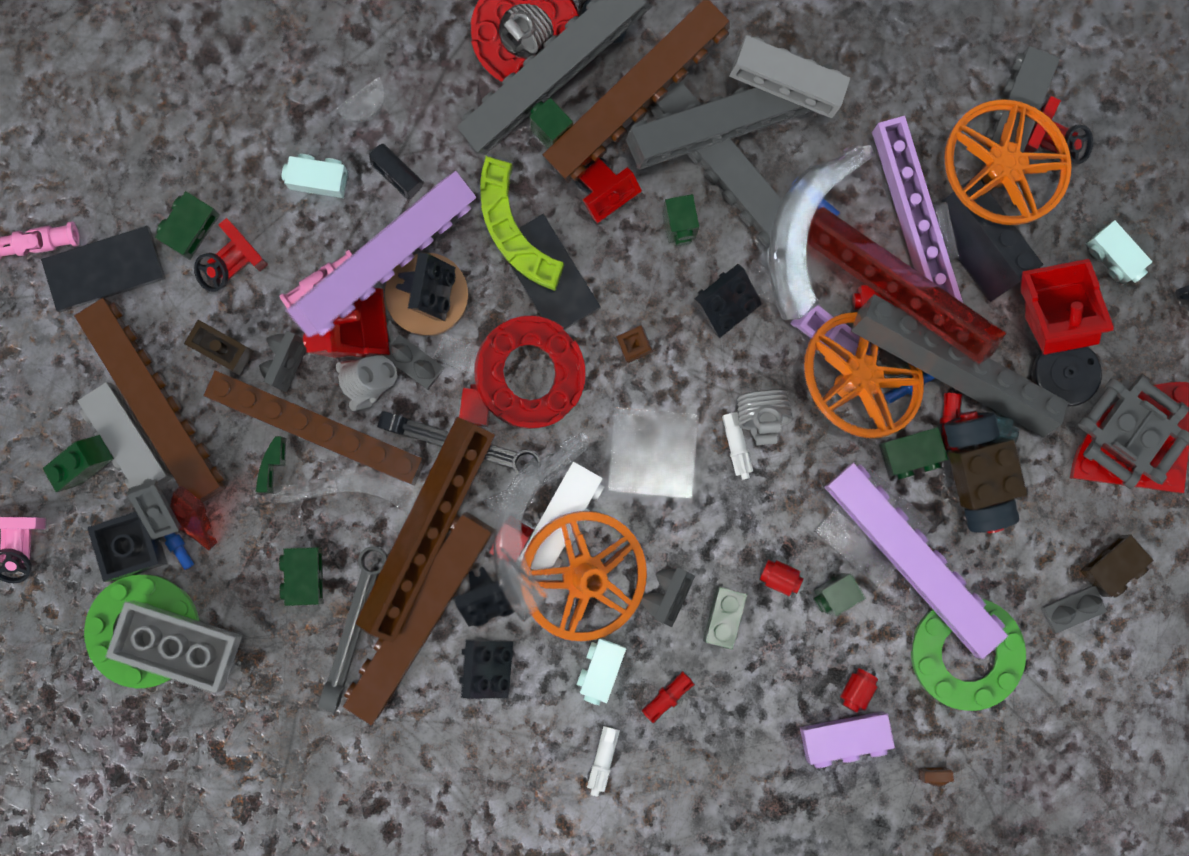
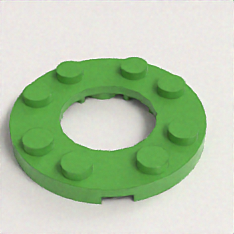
M156 575L124 577L107 586L96 597L88 611L84 627L87 652L96 668L114 683L130 688H149L161 685L171 679L106 658L115 631V624L121 614L125 601L135 600L197 621H199L198 612L188 594L164 577Z
M982 599L986 604L984 609L990 616L994 614L1005 625L1003 631L1008 637L996 647L995 663L992 670L979 680L962 681L954 678L946 670L942 661V647L946 637L952 630L933 609L924 615L914 632L911 660L918 681L934 699L955 709L977 711L997 705L1014 691L1024 672L1026 648L1020 628L1003 608L985 599Z

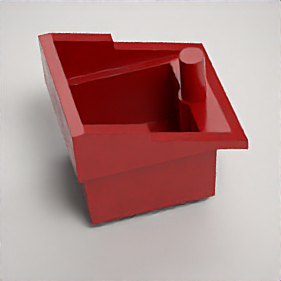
M1089 259L1022 271L1021 293L1025 299V319L1044 355L1098 345L1103 332L1113 331L1114 326L1100 292V284Z
M374 288L375 291L363 301L358 298L352 303L355 309L343 318L338 315L333 319L334 327L324 335L320 336L319 333L308 337L304 333L303 343L306 347V352L333 358L344 356L366 358L390 355L383 289Z

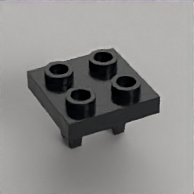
M418 252L415 271L399 273L398 277L403 279L404 283L396 285L398 290L410 294L408 309L437 321H445L450 309L449 299L455 282L456 267L428 253Z
M739 264L735 265L727 273L722 272L717 281L707 289H701L697 292L698 296L694 298L712 331L719 338L762 305L745 269Z
M480 567V576L476 577L473 571L468 573L470 592L456 596L454 600L457 609L469 627L484 625L489 619L497 616H509L516 609L521 608L519 598L509 578L493 583L484 567Z
M466 640L465 649H462L461 655H465L463 677H459V683L462 684L461 698H509L513 641Z

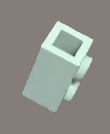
M298 154V157L289 156L288 164H284L282 169V180L285 181V185L290 190L344 198L348 170L345 165H342L341 161L332 158H326L325 162L314 160L313 156Z
M1115 220L1105 226L1086 243L1090 248V254L1096 260L1102 261L1108 268V274L1111 278L1122 285L1131 280L1134 283L1139 281L1148 273L1145 268L1152 263V260Z
M599 638L597 643H591L586 657L591 659L588 670L582 669L577 685L581 686L580 694L585 695L583 700L595 705H600L601 701L607 703L626 647Z

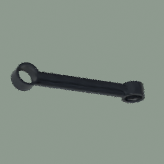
M385 411L381 412L377 425L380 429L441 447L449 434V431ZM490 445L483 459L513 468L515 473L522 478L535 476L539 472L541 465L539 456L532 450L514 452L495 445ZM531 454L535 457L537 466L531 474H524L518 470L516 462L521 455Z

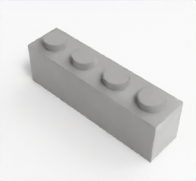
M747 35L739 47L729 75L731 78L829 118H833L841 108L850 81V77L843 75L838 70L825 68L811 59H803L791 54L787 49L774 47L765 43L760 38Z
M105 382L78 400L82 407L79 410L80 414L87 423L93 424L97 431L94 435L102 437L114 458L111 461L117 470L121 469L127 477L124 482L128 489L141 485L146 479L156 480L159 486L174 478L115 385Z

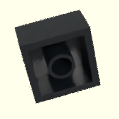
M137 511L87 527L103 582L116 581L167 564L160 537L151 539Z

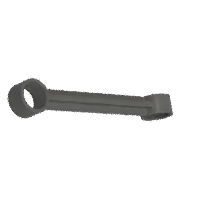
M375 546L367 547L359 555L358 564L362 571L330 675L320 697L318 709L336 714L344 692L345 680L361 628L355 622L388 557L381 548ZM370 551H378L383 557V565L377 571L370 572L364 566L363 559Z

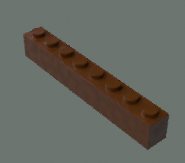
M710 0L700 2L542 154L544 158L568 183L572 179L577 181L587 171L585 167L592 160L596 162L602 158L607 152L605 148L612 141L618 142L627 133L625 128L633 121L635 123L639 122L647 114L646 108L652 102L656 104L667 95L668 91L666 89L673 82L676 84L680 83L687 76V69L694 62L696 64L702 62L709 54L707 50L714 43L719 45L729 35L730 21Z
M101 298L75 314L74 317L190 505L199 506L226 489L222 482L225 480V477L218 466H212L208 459L211 454L204 443H198L193 434L196 433V430L187 418L184 420L179 410L182 408L178 400L173 395L169 396L164 387L167 386V383L158 371L155 373L150 365L153 362L152 358L144 348H139L136 343L138 336L130 325L126 326L121 317L124 316V313L115 301L112 303L105 298Z
M216 370L203 395L415 486L426 461Z
M456 417L355 622L357 626L368 634L390 643L394 642L495 434L474 423Z
M465 512L461 517L455 516L449 528L451 533L446 541L443 540L394 642L390 643L380 638L378 639L373 648L377 651L372 660L367 658L358 672L362 677L357 684L352 682L344 694L347 701L343 708L371 726L379 718L495 532L494 528L469 512Z

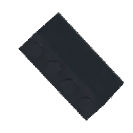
M970 180L966 182L964 185H962V188H964L970 182ZM979 180L966 193L970 197L985 185ZM989 191L974 200V202L990 212L1007 216ZM955 192L933 207L943 240L990 303L1021 282L1022 271L1038 269L1044 265L1014 225L994 223L978 216L961 202Z

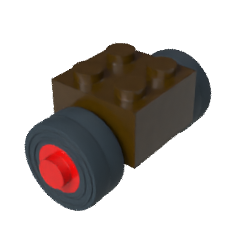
M966 412L960 414L959 418L946 422L944 427L949 446L964 447L950 451L948 454L960 505L964 507L969 530L971 532L995 533L1018 523L1019 513L1015 498L1026 496L1027 491L1015 439L997 438L1000 436L996 415L993 412Z

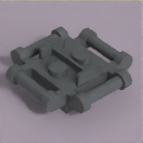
M1141 374L1134 381L1129 390L1119 381L1110 379L1105 386L1107 388L1091 412L1078 423L1082 430L1092 436V441L1084 451L1083 456L1090 461L1094 459L1123 480V485L1129 489H1132L1139 482L1142 473L1154 482L1162 485L1167 479L1166 473L1186 445L1189 446V432L1177 426L1180 420L1188 413L1189 407L1184 403H1177L1149 382L1150 379L1144 374ZM1141 391L1169 410L1171 412L1170 416L1168 417L1148 401H1142L1137 397ZM1115 396H1117L1119 398L1118 401L1113 406L1111 411L1108 413L1106 418L1103 420L1101 425L1098 427L1096 423L1103 415L1105 410L1108 408L1110 403L1113 401ZM1171 435L1176 439L1158 466L1156 468L1152 467L1150 462ZM1101 447L1130 467L1131 470L1128 471L1102 452Z

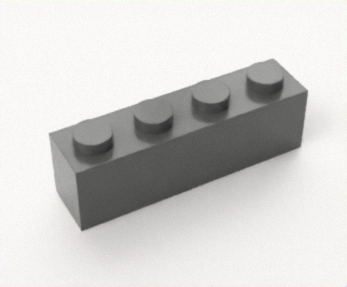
M1031 46L1023 54L1018 53L1012 65V69L1016 70L1013 78H1008L1002 91L1006 95L1004 100L1023 102L1040 110L1060 58ZM994 111L992 118L996 119L993 129L988 128L985 137L999 145L1010 111ZM1018 112L1009 140L1014 143L1020 119V113ZM1025 116L1020 148L1022 153L1035 124V121L1028 116Z

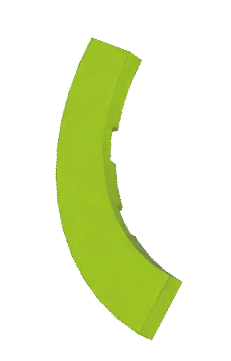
M486 156L480 181L481 208L492 240L505 259L517 271L535 283L556 291L564 263L545 255L532 246L522 235L514 221L509 203V182L513 165L512 163Z

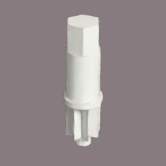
M734 412L723 415L722 418L736 476L741 475L742 480L749 479V473L753 472L742 428L739 427L738 413Z
M603 726L594 765L591 767L592 770L587 785L591 789L590 795L598 797L600 791L605 792L620 730Z

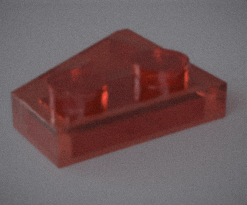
M181 485L173 492L170 504L180 524L179 530L186 532L210 551L217 541L216 538L207 533L212 526L206 516L204 503Z

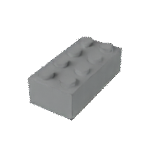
M135 600L125 601L106 658L213 693H219L225 689L243 635Z

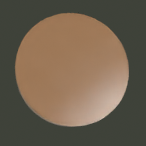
M428 253L456 267L455 282L449 299L450 309L445 321H437L408 309L410 294L398 290L396 285L404 283V280L398 277L399 273L415 271L418 254H415V257L406 265L401 267L398 264L393 269L395 274L387 280L385 287L386 306L394 321L407 332L421 336L440 335L452 329L463 317L468 303V285L463 273L455 263L444 256Z

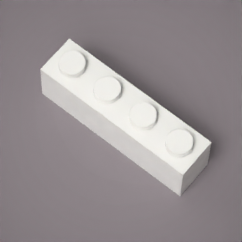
M573 462L517 561L522 562L524 553L533 537L550 521L571 512L590 511L586 508L591 499L597 501L605 487L600 484L603 478ZM576 521L577 524L579 523L582 526L585 521ZM569 523L566 524L571 544H573L575 537ZM561 527L551 533L540 545L533 558L531 569L542 570L559 568L563 560L559 556L563 549L566 548Z

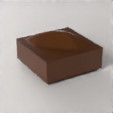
M642 325L616 336L627 363L653 352Z
M947 767L919 769V779L932 786L940 787L949 782H954L953 771Z

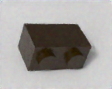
M197 320L184 342L185 345L241 375L254 352L247 346L200 320Z
M1121 535L1083 567L1080 572L1093 586L1097 587L1102 597L1113 596L1116 598L1127 590L1126 584L1133 578L1139 579L1149 570L1147 566L1154 560L1132 535Z

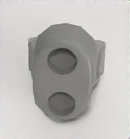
M515 5L507 10L502 17L505 28L500 35L501 40L513 54L521 52L523 49L536 53L553 36L554 30L551 19L544 10L536 5ZM509 32L517 41L522 39L519 46L516 47L508 38L507 34Z
M383 355L370 356L360 360L343 361L336 364V370L339 373V385L343 393L351 399L349 407L352 411L370 408L384 391L394 385L397 379L396 367L392 361Z
M786 390L754 391L740 395L737 398L739 427L751 430L756 446L777 444V436L781 432V426L789 424L794 419Z

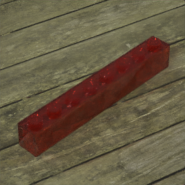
M822 207L808 213L797 237L978 364L983 363L994 354L1007 334L1006 332L826 208Z

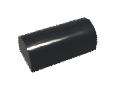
M385 144L378 145L369 153L370 165L407 200H411L422 188L424 181Z

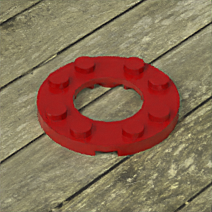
M479 0L471 18V42L482 66L501 82L509 74L517 73L524 67L523 62L527 58L516 56L510 52L501 40L499 32L500 22L507 10L519 4L536 5L544 10L551 19L554 30L553 36H559L566 29L565 25L570 19L575 16L580 17L573 0Z
M539 316L516 317L494 328L486 336L478 350L474 369L478 393L490 412L509 425L526 429L546 427L563 419L578 403L584 389L586 374L584 358L577 342L572 340L561 325ZM531 345L539 347L549 355L554 363L556 373L554 384L549 392L540 399L527 400L519 398L509 389L505 382L503 373L505 360L513 350L520 346Z

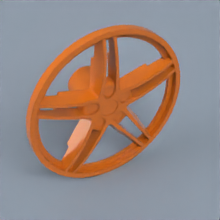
M994 100L972 108L953 127L945 148V168L948 180L955 194L972 212L994 223L1020 225L1043 217L1061 201L1070 182L1071 156L1063 134L1056 124L1043 112L1019 101ZM990 111H1010L999 145L966 125L975 117ZM1018 112L1020 113V119L1014 143L1009 140ZM1025 116L1036 121L1047 131L1055 143L1058 154L1022 153L1020 151ZM961 131L967 133L968 135L972 136L973 138L971 139V138L968 137L967 135L961 133ZM957 140L964 144L968 151L986 163L982 170L964 188H962L957 178L954 166V149ZM977 142H979V143H981L982 145L988 147V148H989V151L986 150L984 147H982V146H981L980 144H978ZM1029 159H1060V162L1029 164ZM1060 170L1059 183L1053 196L1044 206L1037 210L1024 174L1047 173V171ZM980 179H983L986 185L969 197L966 192ZM1018 182H1019L1020 188H1021V190H1022V193H1023V195H1024V198H1023V196H1022V194H1021V192H1020V190H1019V188H1018V186H1017V184H1016V183H1018ZM1004 185L1013 204L1017 205L1021 215L1005 216L984 209L974 200L981 195L983 196L992 188ZM1025 200L1028 202L1032 213L1029 212Z
M858 312L835 316L820 326L814 333L806 350L804 363L805 377L813 400L821 412L833 424L850 434L865 438H880L901 430L915 417L921 405L924 392L922 370L909 364L910 370L877 366L878 346L871 343L870 355H867L869 341L862 337L859 338L856 354L853 355L841 345L825 336V334L838 325L854 323ZM816 349L825 356L824 359L841 372L836 377L834 386L823 398L818 390L814 376L813 364ZM884 374L912 375V378H885ZM913 386L911 401L906 412L893 424L881 388ZM838 393L842 398L829 407L826 402ZM859 395L869 417H873L878 429H866L852 425L833 411Z
M593 511L571 512L550 521L537 532L529 543L520 567L521 595L530 615L541 627L551 634L571 641L596 640L619 629L634 614L645 591L647 567L640 543L634 534L620 521ZM590 520L602 522L615 528L624 537L595 557H591L576 521ZM569 523L580 551L578 556H574L571 540L568 535L566 524ZM561 527L570 565L568 567L530 571L533 558L540 545L551 533ZM625 541L629 542V544L623 547L604 564L600 561L608 554L616 550L617 547L623 544ZM631 550L635 554L638 567L637 586L632 600L612 584L606 575L623 561V557ZM562 574V581L530 580L532 575ZM530 587L569 590L560 628L550 623L540 613L533 600ZM608 588L627 603L628 607L623 609L602 594ZM574 597L579 600L567 631L564 630ZM590 597H595L610 608H614L622 613L616 620L603 628L589 632H575Z

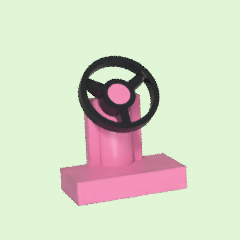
M0 517L1 581L15 584L23 582L28 578L32 569L30 562L31 529H45L46 518ZM5 571L10 573L19 571L25 575L19 578H11L2 573Z

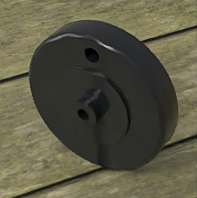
M1088 346L1045 355L1041 351L1034 360L1032 367L1033 383L1068 401L1067 408L1081 405L1090 400L1101 384L1102 369L1099 359Z

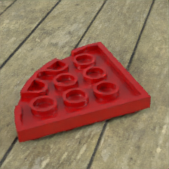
M1170 382L1154 385L1177 403H1184L1189 407V382ZM1141 391L1137 397L1142 401H1148L1168 417L1170 416L1171 412L1144 392ZM1116 402L1110 405L1105 410L1103 415L1096 423L1098 427L1101 425V423L1106 418V416L1111 411ZM1189 411L1177 424L1178 427L1188 432ZM1087 433L1076 451L1070 479L1125 486L1123 485V480L1094 459L1090 461L1083 456L1084 451L1092 441V436ZM1171 435L1150 462L1152 467L1156 468L1175 442L1176 439ZM1186 445L1166 473L1167 479L1162 485L1154 482L1142 473L1139 482L1134 487L1184 493L1189 446ZM1101 447L1102 452L1128 471L1131 470L1130 467Z

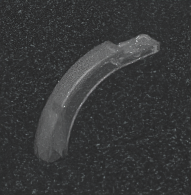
M857 144L852 145L843 151L842 157L833 159L825 164L810 166L797 178L783 198L774 220L769 245L770 281L773 295L783 320L801 319L819 305L811 287L806 262V244L810 223L819 203L827 192L875 155L871 145L859 147Z
M583 432L576 437L573 435L569 436L561 444L560 447L562 449L556 454L550 452L541 460L540 464L532 458L513 479L500 506L494 533L495 567L507 600L523 622L545 604L548 595L538 585L525 561L521 543L522 518L528 504L538 490L587 449L590 439Z
M364 469L328 470L329 482H326L325 478L308 481L309 486L298 488L297 483L281 486V492L273 493L275 504L278 505L345 492L367 493L389 501L401 509L407 516L419 495L417 489L399 479ZM448 530V532H447V534H446V536H445V538H444L445 541L447 540L448 536H449L450 533H451L450 530Z

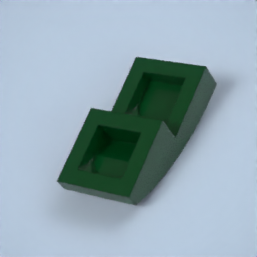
M275 436L270 443L260 465L256 492L273 494L274 466H285L287 438Z

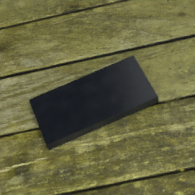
M542 214L521 226L519 230L532 246L545 255L564 263L556 291L528 279L509 263L541 317L556 322L563 327V330H566L599 310L601 306L545 215Z
M149 226L140 227L41 259L56 311L59 313L165 279Z

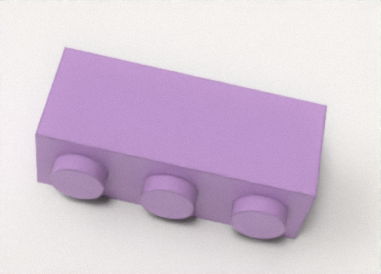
M883 711L800 727L806 761L810 765L815 764V768L832 765L831 761L842 759L843 762L857 761L860 759L859 755L870 753L871 757L883 756L888 754V749L895 748L888 714Z

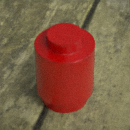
M768 559L759 580L765 582V586L790 596L792 592L798 593L804 578L799 577L800 570L778 560L773 562Z
M858 668L855 674L852 673L840 695V698L844 700L842 705L855 713H858L859 709L865 711L878 688L876 686L878 678Z

